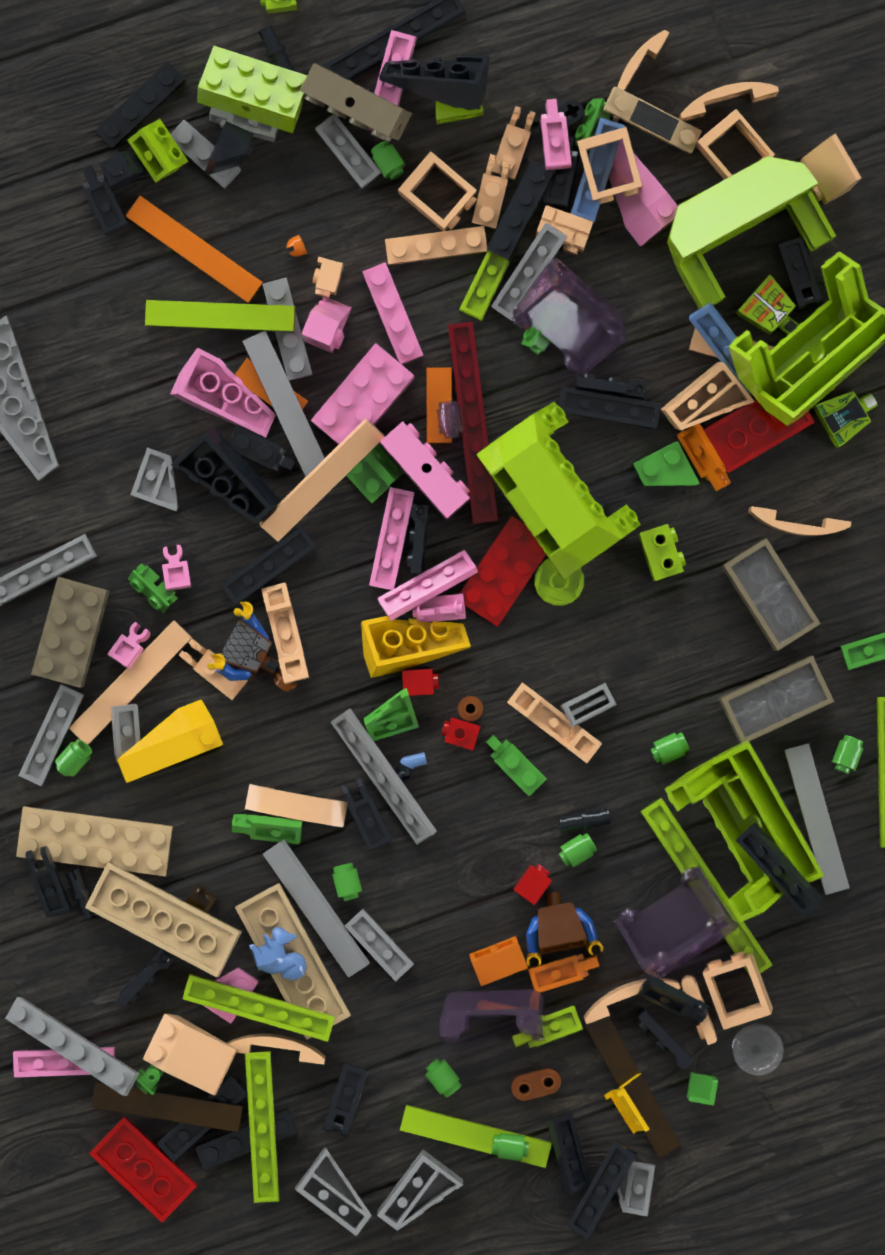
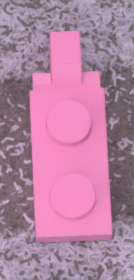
M556 99L546 100V114H541L540 121L546 170L571 168L566 116H564V112L558 113Z

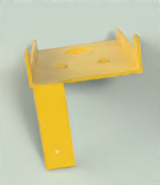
M641 1073L629 1079L618 1087L619 1089L611 1090L604 1095L606 1100L612 1099L633 1134L637 1131L645 1130L647 1132L649 1127L623 1087L636 1079Z

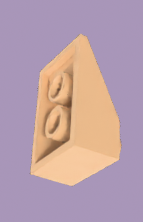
M836 134L817 146L799 162L804 163L817 180L818 185L812 193L818 202L822 201L824 205L850 191L861 179L860 174Z
M164 1014L143 1060L199 1089L216 1095L236 1055L237 1049L179 1015Z

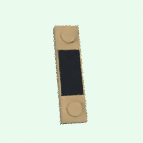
M613 87L603 109L609 114L687 154H692L702 132L618 87Z

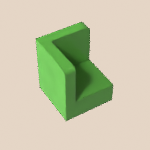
M691 1072L686 1097L691 1102L714 1106L718 1079L716 1076Z

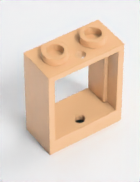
M737 109L705 134L695 145L724 180L731 177L732 174L709 147L733 126L740 130L762 156V159L767 156H775Z
M627 127L577 141L593 201L599 200V203L603 204L613 201V195L623 193L624 197L639 193L638 188L643 186ZM623 140L634 182L598 192L587 150Z
M431 151L398 189V194L442 231H446L447 228L452 230L461 218L458 215L464 208L468 211L477 201L475 198L477 190ZM435 166L467 192L444 220L412 193Z
M745 951L738 952L730 956V960L724 962L721 959L711 961L703 971V976L723 1030L771 1015L773 1007L752 952L745 954ZM747 966L760 1002L727 1013L713 976Z

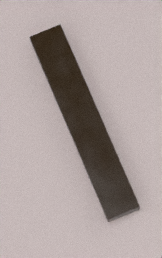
M609 1016L585 1025L619 1087L640 1073ZM640 1074L623 1088L649 1127L645 1134L660 1158L680 1147L681 1144Z
M100 1082L95 1083L92 1108L234 1132L240 1131L243 1106L155 1092L153 1095L149 1092L145 1094L136 1088H131L128 1095L123 1096L108 1085Z

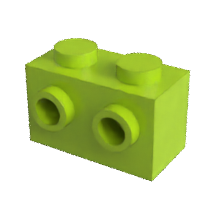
M161 119L140 129L127 140L155 183L176 172L188 162Z
M666 524L638 534L653 582L684 572L683 566H686L682 551L677 552L675 543L678 542L674 527L669 528V525ZM656 536L662 537V544L656 542ZM665 559L670 561L669 568H665L663 565Z

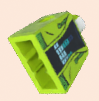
M852 391L819 403L813 407V410L835 448H838L871 422L866 412L878 405L871 393L858 399L855 392Z

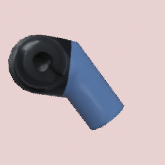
M425 753L405 756L400 760L395 772L403 783L410 780L414 767L427 764Z

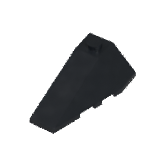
M461 54L456 55L455 60L442 61L441 57H433V61L420 63L416 59L385 62L379 75V80L455 108L480 110L486 94L489 56Z

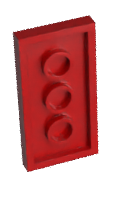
M755 399V402L746 404L705 428L704 432L723 462V466H725L728 474L815 423L809 411L787 426L767 412Z
M510 517L478 565V573L470 577L460 592L464 596L465 606L497 627L546 555L526 525L515 517Z
M126 1116L89 1153L162 1223L198 1185Z

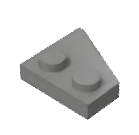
M147 448L131 495L177 512L178 503L173 466H171L173 463L172 456Z
M633 1162L617 1190L622 1212L648 1216L656 1165Z

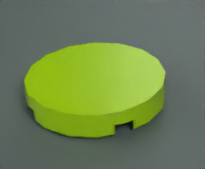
M546 559L536 571L534 585L538 595L545 602L551 605L564 606L572 603L580 596L584 587V575L581 568L563 579L550 559Z

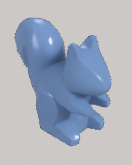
M281 927L273 928L272 940L268 935H263L265 941L263 946L249 945L258 971L262 970L269 974L281 973L282 978L289 981L302 978L306 972L305 958L296 952L286 954L284 945L293 941L297 936L288 933Z

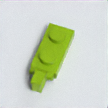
M571 1006L528 1022L527 1025L522 1026L524 1032L512 1036L516 1047L528 1043L530 1048L538 1047L582 1031L583 1027L575 1006Z

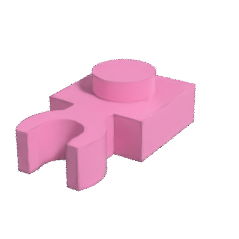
M177 545V554L173 556L169 555L167 547H164V557L169 561V564L162 565L166 591L191 587L187 561L180 562L183 555L181 546Z
M137 622L131 625L130 635L126 637L121 634L107 654L129 670L144 650L139 644L148 640L151 634L149 630L145 629L142 634L137 635V631L141 627Z

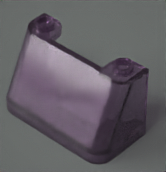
M554 258L545 266L513 309L512 319L520 329L525 328L529 330L532 327L537 329L563 351L565 366L571 372L576 371L582 377L627 340L623 322L617 310L557 258Z
M699 866L685 870L680 880L681 886L644 910L628 908L619 915L618 919L614 920L642 970L655 978H661L731 934L739 926L735 917Z
M532 989L452 992L444 1000L440 1019V1038L445 1043H458L460 1034L465 1030H470L471 1017L516 1016L517 1027L522 1033L531 1035L533 1041H546L544 998L540 992Z

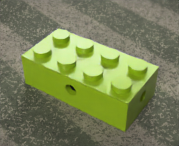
M213 46L198 85L197 103L293 133L307 95L300 91L307 75Z

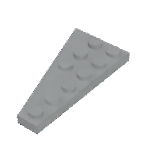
M6 315L0 320V432L36 479L40 481L59 467L9 318Z

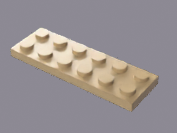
M24 806L22 809L16 857L26 858V851L32 850L36 859L43 860L40 849L47 846L52 855L53 862L105 868L107 863H112L129 872L166 876L173 826Z
M107 863L85 907L215 977L220 976L242 932L112 863Z
M280 882L235 906L257 947L265 944L264 934L268 935L271 940L273 939L272 930L275 927H281L288 933L297 936L293 941L285 944L284 949L286 954L296 952L305 958L307 969L303 977L298 980L289 981L282 978L281 973L271 974L286 1002L335 1016L333 1025L351 1016ZM304 1035L306 1040L311 1038L310 1036Z

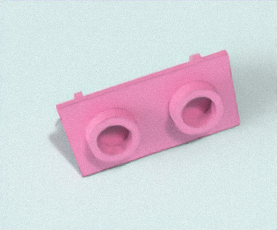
M463 594L435 596L412 610L413 617L420 622L466 619Z

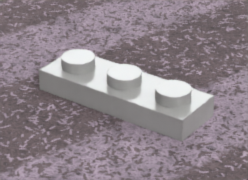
M335 114L315 128L318 135L361 189L381 175L378 167Z
M183 120L171 133V136L181 151L205 172L215 146L188 122ZM237 166L210 174L209 176L225 189L241 169Z
M364 909L359 911L345 924L347 930L395 982L414 965L411 959Z

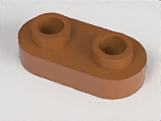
M543 1068L516 1076L512 1081V1093L517 1099L522 1101L553 1094L560 1088L561 1078L559 1073L552 1068ZM552 1078L553 1084L546 1086L544 1080ZM522 1084H527L529 1086V1090L527 1092H521L519 1090Z

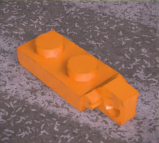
M700 423L677 434L679 441L701 478L705 477L707 481H710L716 491L731 483L723 462Z
M574 954L529 968L528 971L537 994L583 980V977L589 976V969L599 967V961L596 955L584 958L583 954Z

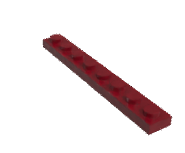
M473 321L448 324L466 473L470 490L473 524L498 521L493 478L477 457V454L489 445Z

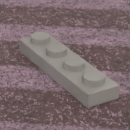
M546 222L491 307L512 321L568 236Z
M287 277L262 284L268 305L294 306ZM296 314L295 332L275 331L289 381L313 375Z
M60 685L18 776L43 786L83 700L84 694L65 685Z

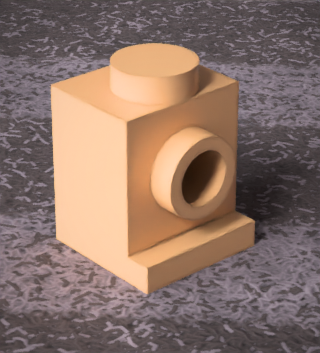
M318 257L317 263L321 266V269L316 268L312 283L316 284L315 294L329 298L330 294L336 296L344 267L343 263Z

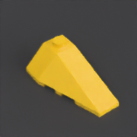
M388 616L361 622L363 653L371 678L396 673L471 647L463 623L442 621L430 623L410 618L408 620L394 619L390 621Z
M201 699L178 708L118 758L117 761L125 782L128 783L219 747L223 743L214 720Z

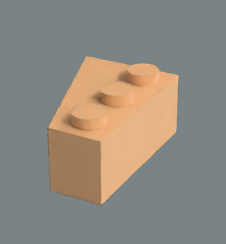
M717 362L660 410L675 429L683 430L755 401L724 362Z

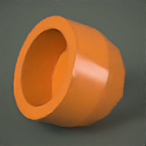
M300 235L291 238L287 242L286 248L292 246L294 248L293 251L289 252L291 256L299 257L307 254Z

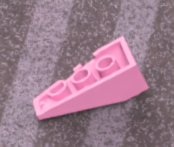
M620 140L609 175L612 188L634 182L623 140ZM634 154L643 187L638 188L639 193L624 197L623 193L616 194L615 199L625 228L641 247L673 223L678 206Z

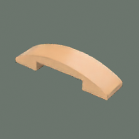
M664 30L656 34L641 46L627 64L620 78L618 88L626 90L645 55L653 59L656 58L669 35L668 31ZM613 116V122L618 123L620 119Z
M741 82L725 85L697 98L684 109L679 119L686 122L704 117L706 105L745 94H750L752 103L775 97L779 92L778 86L761 82Z
M751 506L748 511L755 519L768 527L793 535L820 536L851 527V522L830 518L823 519L822 527L775 520L777 510Z
M286 582L261 588L284 684L309 678Z
M521 683L507 702L586 763L589 762L602 745L600 741L579 725L571 728L569 720L562 712L524 683Z
M249 784L245 809L296 820L344 827L348 802Z
M659 978L676 989L681 988L677 980ZM647 979L624 984L601 997L583 1016L586 1024L610 1016L607 1006L638 994L640 986Z
M250 1034L226 1042L237 1049L236 1053H250L251 1045L300 1051L299 1061L324 1065L326 1058L322 1052L312 1045L280 1034Z

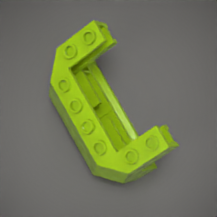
M767 156L678 205L667 243L676 269L698 309L710 302L714 306L725 298L703 254L782 210H787L810 252L836 237L812 193L818 182L804 163Z
M841 252L836 253L821 266L829 300L819 307L808 319L800 323L794 331L783 338L772 350L769 351L768 345L762 340L754 345L749 331H745L728 346L738 379L767 412L787 426L807 413L885 343V309L868 298L861 266Z
M554 401L480 451L477 457L561 577L565 579L641 524L636 513L627 504L607 518L601 505L595 502L590 495L587 485L574 472L573 465L564 458L556 441L550 438L555 433L554 431L569 422L565 417L563 409L557 406Z
M749 740L722 752L690 770L665 788L669 801L677 811L684 808L690 802L693 804L703 799L704 806L715 820L716 827L724 836L729 850L734 854L740 865L742 873L746 875L749 883L727 900L731 911L736 915L739 922L763 913L783 896V893L736 841L755 822L809 883L824 877V873Z

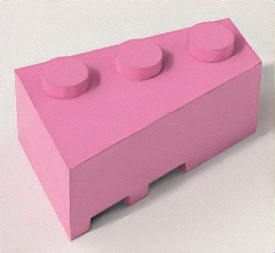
M323 297L322 301L320 300L318 305L310 312L302 331L304 341L332 354L335 348L339 350L345 337L344 333H342L352 308L330 298Z

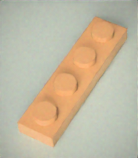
M484 226L385 239L388 265L487 252Z

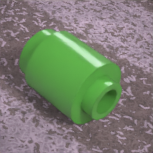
M383 141L371 150L372 159L385 179L391 178L394 180L404 173L403 168L406 164L393 144Z
M674 732L653 742L654 748L650 749L656 763L661 761L663 765L685 756V752L690 750L682 732L678 734Z
M844 735L843 740L839 741L832 763L836 765V770L849 774L850 770L856 771L864 749L862 748L863 741Z
M80 739L71 742L57 757V770L64 776H75L90 760L92 749Z
M588 833L583 836L580 834L560 846L562 852L559 853V856L566 866L571 864L574 868L592 857L597 848Z
M353 863L333 867L334 874L332 876L338 898L343 897L344 901L358 898V892H361L362 888L357 869L353 867Z
M436 1059L426 1067L428 1072L425 1076L439 1094L443 1093L447 1098L461 1087L458 1081L460 1078L445 1060L439 1061Z
M494 1134L491 1154L497 1155V1158L522 1161V1157H527L529 1142H526L525 1136Z

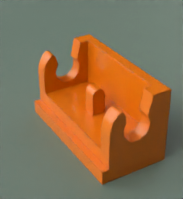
M516 936L469 954L481 986L528 968Z

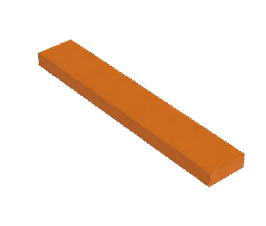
M139 196L126 214L129 220L248 304L262 286V281L143 197Z

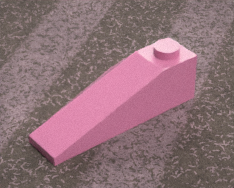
M199 348L195 350L180 371L170 395L264 438H266L276 416L256 394H253L242 383L243 381L238 376H235L226 367V364L221 359Z

